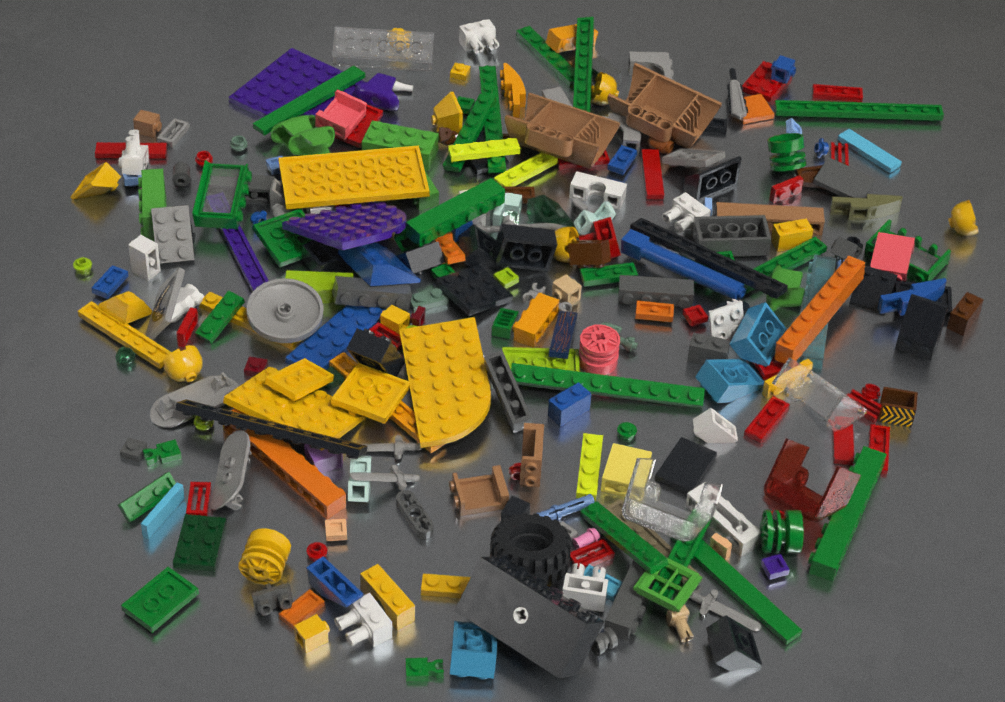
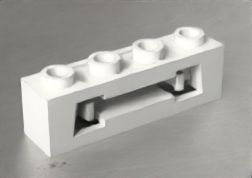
M706 482L687 493L685 507L691 512L693 509L698 510L701 508L705 513L713 516L709 529L728 539L732 543V550L740 557L759 546L762 533L759 528L748 521L742 513L738 512L728 500H725ZM730 536H732L734 540L739 542V545L730 539Z

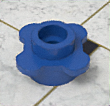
M820 138L819 142L814 146V152L817 153V158L819 159L822 156H826L829 150V144L823 142V138Z
M264 210L254 212L250 217V222L254 225L259 223L260 219V222L267 220V212Z

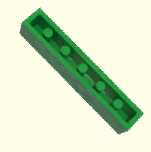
M490 178L407 221L406 236L418 247H422L482 214L505 203V188Z

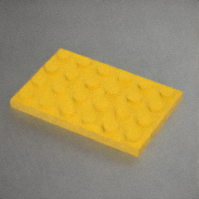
M270 366L225 395L223 399L224 404L249 416L335 438H341L366 419L365 416L331 404L333 396L322 390L317 389L296 401L289 399L265 384L266 377L278 371Z

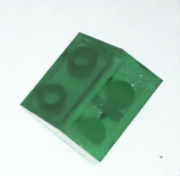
M543 194L528 199L527 217L533 224L554 223L564 227H575L559 203Z

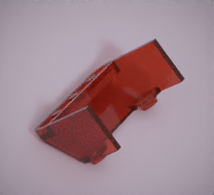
M786 438L765 482V496L789 510H800L804 519L814 523L845 508L861 475L837 466L822 496L805 486L809 478V472L801 465L810 447Z

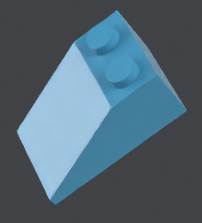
M745 359L706 360L695 376L700 382L701 387L705 388L711 395V398L717 403H730L762 389L764 385L763 379Z
M454 621L450 674L457 677L472 676L483 680L488 678L494 679L497 638L474 623Z

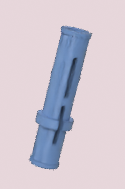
M591 494L558 506L556 504L552 505L550 509L537 512L536 514L543 517L546 515L551 520L559 521L566 515L582 510L594 503L595 500Z

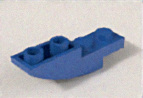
M942 278L911 284V288L908 291L881 295L877 310L880 314L898 311L900 316L905 315L911 294L936 301L943 295L947 280Z

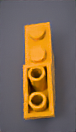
M503 63V70H500L501 90H504V97H508L509 111H512L513 117L520 118V107H525L526 105L525 87L518 73L510 65Z

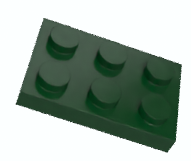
M185 514L172 562L173 568L215 572L227 524L226 518Z

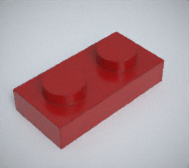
M799 175L771 186L769 200L774 204L801 193L804 179Z

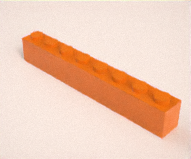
M851 256L844 260L777 341L775 360L791 367L795 364L864 279V261Z
M235 408L231 410V411H234V412H238V413H241V414H245V413H243V412H241V411H239V410H237V409H235ZM223 425V430L228 435L239 430L235 425ZM242 430L249 435L252 455L324 518L328 520L346 508L345 491L332 483L328 476H324L319 472L318 468L315 465H311L302 454H298L292 449L288 442L285 443L283 440L272 438L273 435L255 434L254 430Z

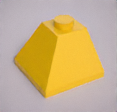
M449 92L433 108L431 123L435 125L437 132L439 127H444L459 134L462 129L463 112L454 92Z
M105 162L85 175L70 198L74 200L102 195L109 190L112 192L118 187L119 184L117 182L121 176Z
M129 291L114 296L98 306L124 324L152 314L149 306Z

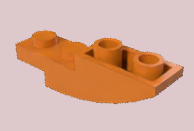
M451 231L430 242H439L445 263L448 265L466 261L465 254L454 242Z

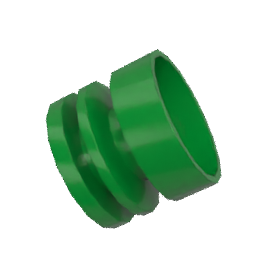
M787 133L775 135L767 139L768 151L776 153L769 157L772 162L770 163L771 170L791 171L806 166L805 152L798 151L804 148L803 134Z
M764 510L760 522V531L762 532L760 541L763 553H771L773 549V552L778 554L781 544H783L786 554H800L804 539L801 511L785 510L783 519H781L779 510H774L773 515L771 510Z

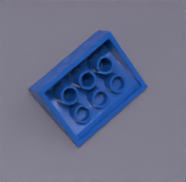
M376 242L346 250L339 249L338 255L369 286L420 283L421 279L388 248Z

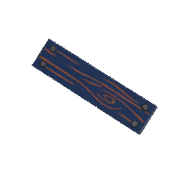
M559 311L549 349V357L568 359L578 313Z

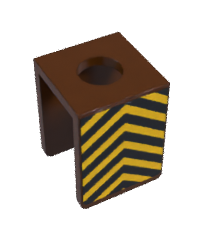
M883 387L878 422L912 428L917 409L918 392Z

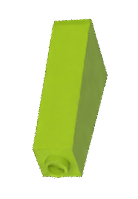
M286 270L285 278L308 284L319 294L323 304L334 302L332 290L335 276L354 278V274Z

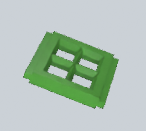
M667 558L669 565L665 568L674 571L668 580L658 575L660 570L652 575L645 571L633 587V590L643 597L673 612L679 613L703 577L699 573ZM677 574L687 578L682 587L672 582ZM653 580L664 584L659 593L648 588ZM667 587L678 591L673 600L662 595Z

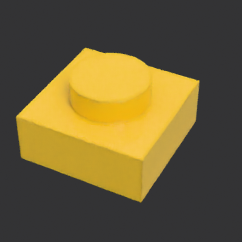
M454 63L450 71V78L466 81L471 66Z

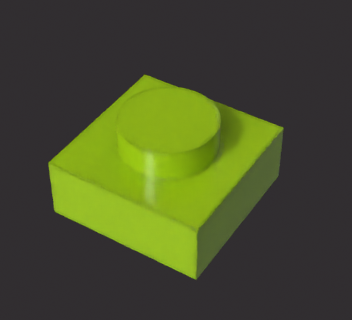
M508 267L493 274V278L506 289L519 283V277Z

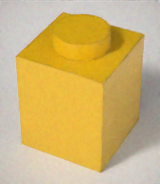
M391 305L382 311L380 315L381 324L400 335L399 329H405L407 326H410V313Z
M317 614L294 625L295 640L305 653L329 642V626Z

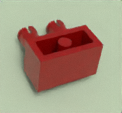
M611 217L594 221V232L579 236V240H609L611 259L621 256Z

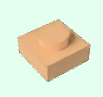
M346 519L325 520L326 541L347 540Z
M715 533L711 536L709 546L727 560L731 555L732 543L718 533Z

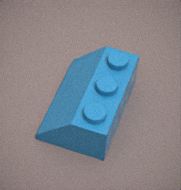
M764 302L748 308L729 345L740 358L763 366H769L775 355L776 343L786 332L787 328L768 304Z

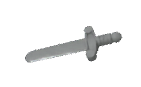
M401 435L395 436V443L362 444L368 446L367 452L395 451V459H401L404 451H419L422 449L420 443H404Z
M392 465L390 469L392 473H350V477L358 481L396 482L398 488L402 491L407 487L406 482H418L420 480L419 475L404 474L396 465Z
M715 589L711 590L705 597L696 592H693L690 596L691 600L701 604L699 616L702 618L706 617L710 610L723 617L727 615L752 631H759L761 629V624L758 621L715 601L718 596V591Z

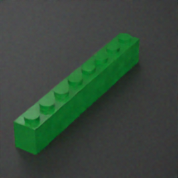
M863 446L861 453H856L853 461L855 466H850L847 474L849 479L848 481L844 480L841 487V492L843 493L842 495H837L834 503L836 508H831L828 516L829 524H824L821 532L823 537H818L814 548L816 552H811L808 564L811 565L810 574L832 582L834 581L881 474L886 453Z

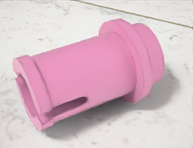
M588 528L587 532L572 539L573 545L576 549L582 548L598 541L600 535L595 528Z

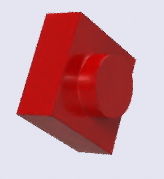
M700 304L683 309L682 315L691 327L708 322V315Z

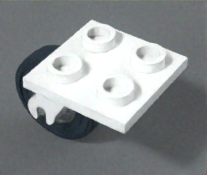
M732 299L719 304L716 309L708 311L710 336L732 340L748 308H750L749 304L745 301Z

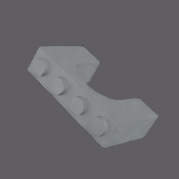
M629 52V75L633 74L634 64L637 63L675 81L673 79L674 71L672 69V59H669V52Z

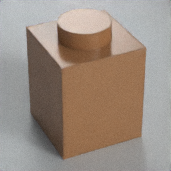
M140 110L133 119L134 130H139L140 135L154 138L162 128L160 114Z

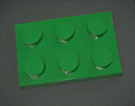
M167 567L121 605L123 612L153 633L199 594V588L170 567Z

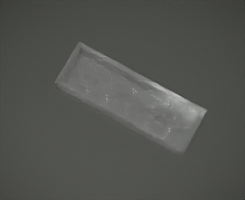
M335 26L332 52L333 65L432 71L435 43L434 33Z

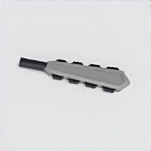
M731 68L729 70L730 83L727 85V90H729V113H731V116L741 119L747 116L748 107L745 106L746 99H744L745 95L742 91L743 86L737 80L736 70Z

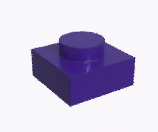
M781 554L761 560V566L769 580L789 575L790 569Z

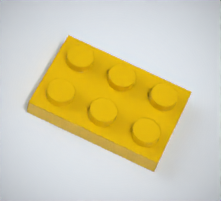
M304 358L267 376L265 384L289 399L296 401L333 382L334 374Z

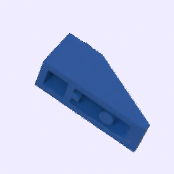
M324 556L306 567L309 584L321 596L346 608L363 597V593Z

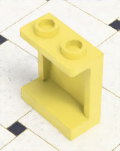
M613 443L602 476L601 491L640 500L646 474L651 464L652 452Z

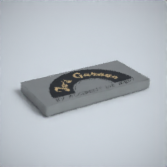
M180 267L159 287L145 336L152 340L171 323L185 270Z

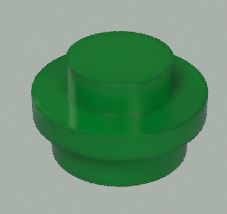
M623 422L618 425L617 433L622 440L628 441L634 438L637 428L630 422Z

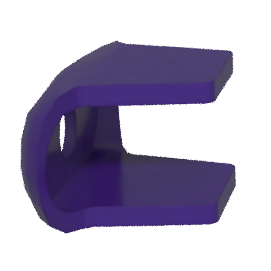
M377 73L367 83L356 86V98L361 99L368 105L386 111H398L399 109L398 97L392 91L396 82L395 77Z

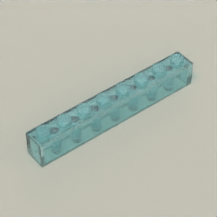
M814 255L813 262L809 261L808 272L811 274H807L806 285L809 286H806L804 297H808V299L804 298L803 309L806 308L834 274L836 258ZM828 323L797 360L799 363L806 359L812 361V372L821 373Z

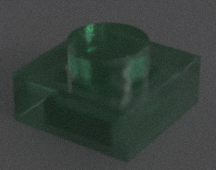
M332 366L326 369L334 374L333 382L324 386L328 391H331L344 382V376Z

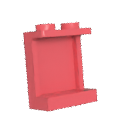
M337 89L334 100L324 112L319 110L316 113L315 126H331L334 128L335 136L345 140L366 115L367 103Z
M878 232L870 267L898 275L896 281L906 282L911 255L914 251L915 238Z

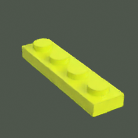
M517 138L451 145L448 146V152L451 162L520 154V146Z
M541 152L494 177V180L502 187H515L558 164V158Z
M583 433L576 498L591 494L594 500H596L603 435Z

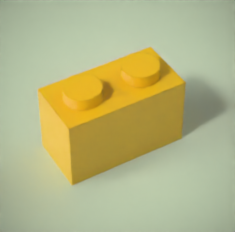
M807 218L773 224L771 242L777 252L790 250L811 239L813 228Z

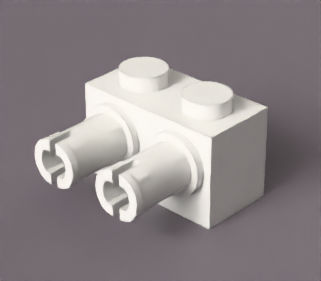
M490 19L459 26V43L465 51L474 49L475 53H481L484 51L485 46H489L491 50L499 47V42L495 39L496 28Z
M130 130L129 137L125 139L126 148L122 151V157H119V168H122V174L141 175V170H146L149 163L148 145H140L139 130Z
M685 192L673 199L672 209L663 213L662 219L668 224L674 219L678 220L674 227L682 233L687 228L692 231L694 217L710 216L711 210Z
M578 563L573 564L571 574L566 573L563 596L568 599L577 600L584 609L604 612L608 579H605L606 569L601 567L600 572H598L599 567H594L592 577L584 576L585 566L583 564H580L579 569H577Z
M370 593L352 603L350 612L334 619L339 631L353 624H357L359 627L345 634L350 646L368 639L371 645L375 647L392 638V621Z

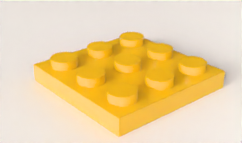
M357 363L331 398V404L385 424L409 391L411 382Z

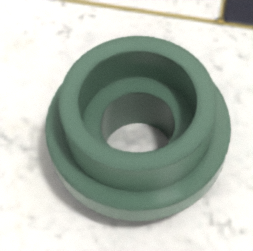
M234 136L230 141V147L235 151H242L247 148V141L243 136Z

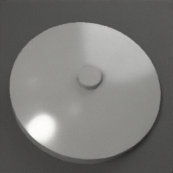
M282 278L265 282L252 292L247 302V319L250 326L257 334L273 342L294 343L304 340L318 330L323 320L324 308L319 294L308 284L294 279Z

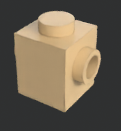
M566 274L553 282L552 297L559 299L560 303L569 302L574 304L581 299L582 286Z

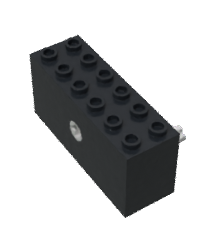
M504 555L481 557L454 611L559 679L578 675L604 624V621L598 618L599 614L589 609L585 610L581 607L580 602L572 598H566L561 590L545 585V580L537 576H531L526 568L519 565L515 566L510 563L511 559Z

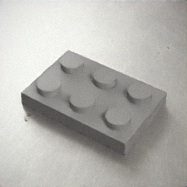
M680 148L663 156L662 162L663 164H670V167L682 165L684 168L699 167V169H707L710 165L718 164L720 160L724 159L725 151Z
M178 205L151 208L154 240L158 244L160 264L194 260L189 206Z

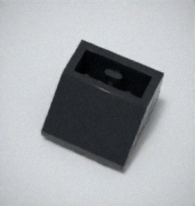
M315 240L302 245L303 262L311 271L346 273L353 270L338 255L339 250L335 247Z

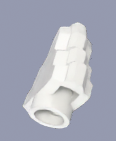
M186 284L185 287L180 288L171 323H176L189 311L190 307L194 308L203 301L204 295L192 284Z

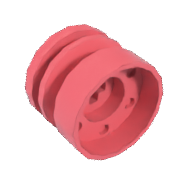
M592 325L585 328L580 335L579 366L586 373L610 374L618 365L619 334L616 330L606 325Z

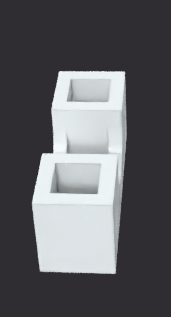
M576 171L570 184L569 198H577L586 202L589 196L599 195L604 198L603 202L607 201L612 205L613 209L620 210L626 198L627 184Z

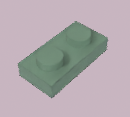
M439 288L412 294L410 307L415 313L418 306L425 307L428 310L449 304V298Z

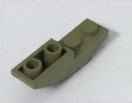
M867 194L866 198L832 197L830 215H847L848 220L878 219L900 212L903 197Z

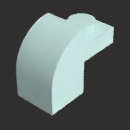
M505 193V203L490 210V220H493V226H501L502 218L506 215H509L510 219L518 220L522 209V195Z
M604 201L595 213L583 210L573 223L579 234L586 235L594 232V221L611 217L612 220L616 213L612 205Z
M361 456L358 459L350 458V473H371L372 456ZM350 477L348 481V501L368 502L371 481H358Z

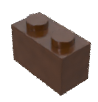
M576 240L568 243L570 265H577V268H585L588 265L600 268L611 261L609 240Z
M966 292L952 310L947 329L964 336L979 317L984 299Z

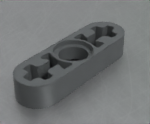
M408 490L398 492L396 495V506L415 535L420 539L432 537L434 524L415 495ZM411 512H418L420 516L411 517L409 514Z

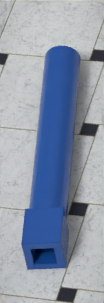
M630 229L621 239V253L638 261L643 258L689 280H694V282L731 299L739 300V298L742 299L745 295L746 289L743 283L649 241L650 237Z

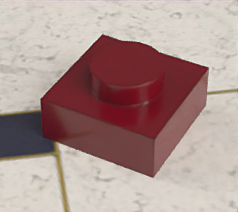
M418 306L416 312L411 314L410 323L417 327L424 325L426 308Z
M249 356L244 368V375L254 377L268 366V359Z

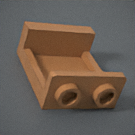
M524 423L520 486L540 487L544 424Z
M500 465L492 466L491 475L458 479L457 472L452 473V481H449L450 492L455 495L453 496L454 507L459 509L460 516L503 510L509 501V492Z

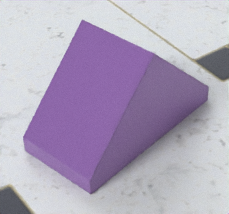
M304 444L307 461L311 465H315L319 472L325 473L342 468L343 453L331 454L327 449L321 451L319 449H312L308 444Z

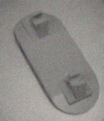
M224 372L221 373L222 376L206 377L159 398L150 410L151 420L162 428H172L195 418L196 415L185 416L182 414L183 412L175 410L176 402L187 399L220 407L225 405L223 403L224 396L239 387V384L227 377Z
M238 430L233 432L222 446L210 504L212 510H217L223 506L234 510L242 507V504L239 503L243 501V497L238 492L244 483L246 466L250 461L248 456L252 454L250 451V438L245 431Z

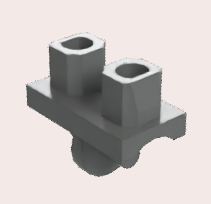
M270 583L265 584L266 589L251 593L256 614L261 613L264 616L271 614L272 609L278 607L284 610L292 607L293 598L289 583L271 587Z

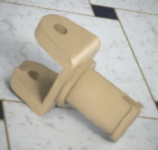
M685 605L679 613L668 610L666 613L668 627L673 626L676 628L682 643L694 638L687 623L690 612Z

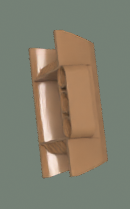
M637 63L633 67L632 81L627 99L622 100L610 93L607 97L612 112L625 116L628 126L662 142L672 139L674 144L683 148H691L722 105L717 100Z
M528 93L525 121L509 115L505 116L507 132L510 138H517L519 145L589 169L603 155L620 127V122L532 93Z

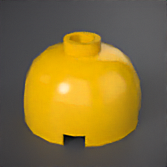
M599 72L595 78V81H597L595 86L592 85L591 104L602 107L609 105L607 100L609 93L618 97L619 91L617 90L616 80L612 76Z
M970 200L956 204L951 210V218H948L950 228H954L961 236L979 234Z
M575 227L559 228L555 230L558 245L553 257L559 262L570 263L568 243L576 241V238H579V234Z
M188 345L185 346L186 350L180 351V349H176L164 359L165 366L162 365L163 369L171 379L176 382H192L197 378L203 367L202 357L197 347Z

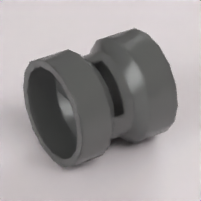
M610 627L602 629L591 647L592 651L599 656L605 653L606 649L617 647L618 639L615 632Z

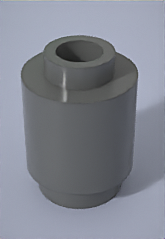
M178 162L173 167L172 181L178 187H185L190 183V167L185 162Z

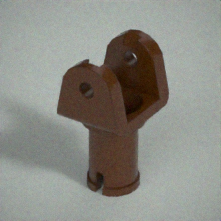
M439 127L437 132L439 133V142L446 146L453 144L458 136L457 132L444 127Z

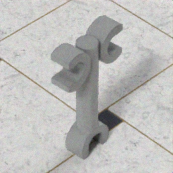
M533 283L532 290L522 295V303H525L527 300L531 301L532 298L535 299L539 292L545 294L546 287L543 286L541 289H537L538 283ZM559 302L558 312L572 310L571 303Z

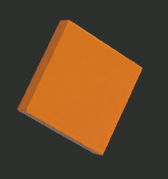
M762 94L744 97L748 113L747 116L740 119L743 124L774 119L775 114Z

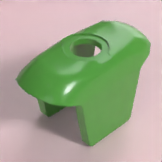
M303 115L282 121L272 128L271 139L273 142L284 144L289 149V140L293 135L316 127V117L314 115Z
M324 126L299 132L290 138L289 150L291 153L301 156L330 153L328 148L334 142V128Z
M780 264L773 269L771 278L788 285L786 293L777 299L766 294V303L772 311L779 307L801 306L805 294V289L800 287L803 273L783 269Z

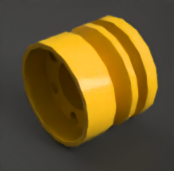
M262 528L252 531L239 561L238 568L241 574L254 583L263 585L277 583L285 569V563L291 552V544L283 534L275 530Z

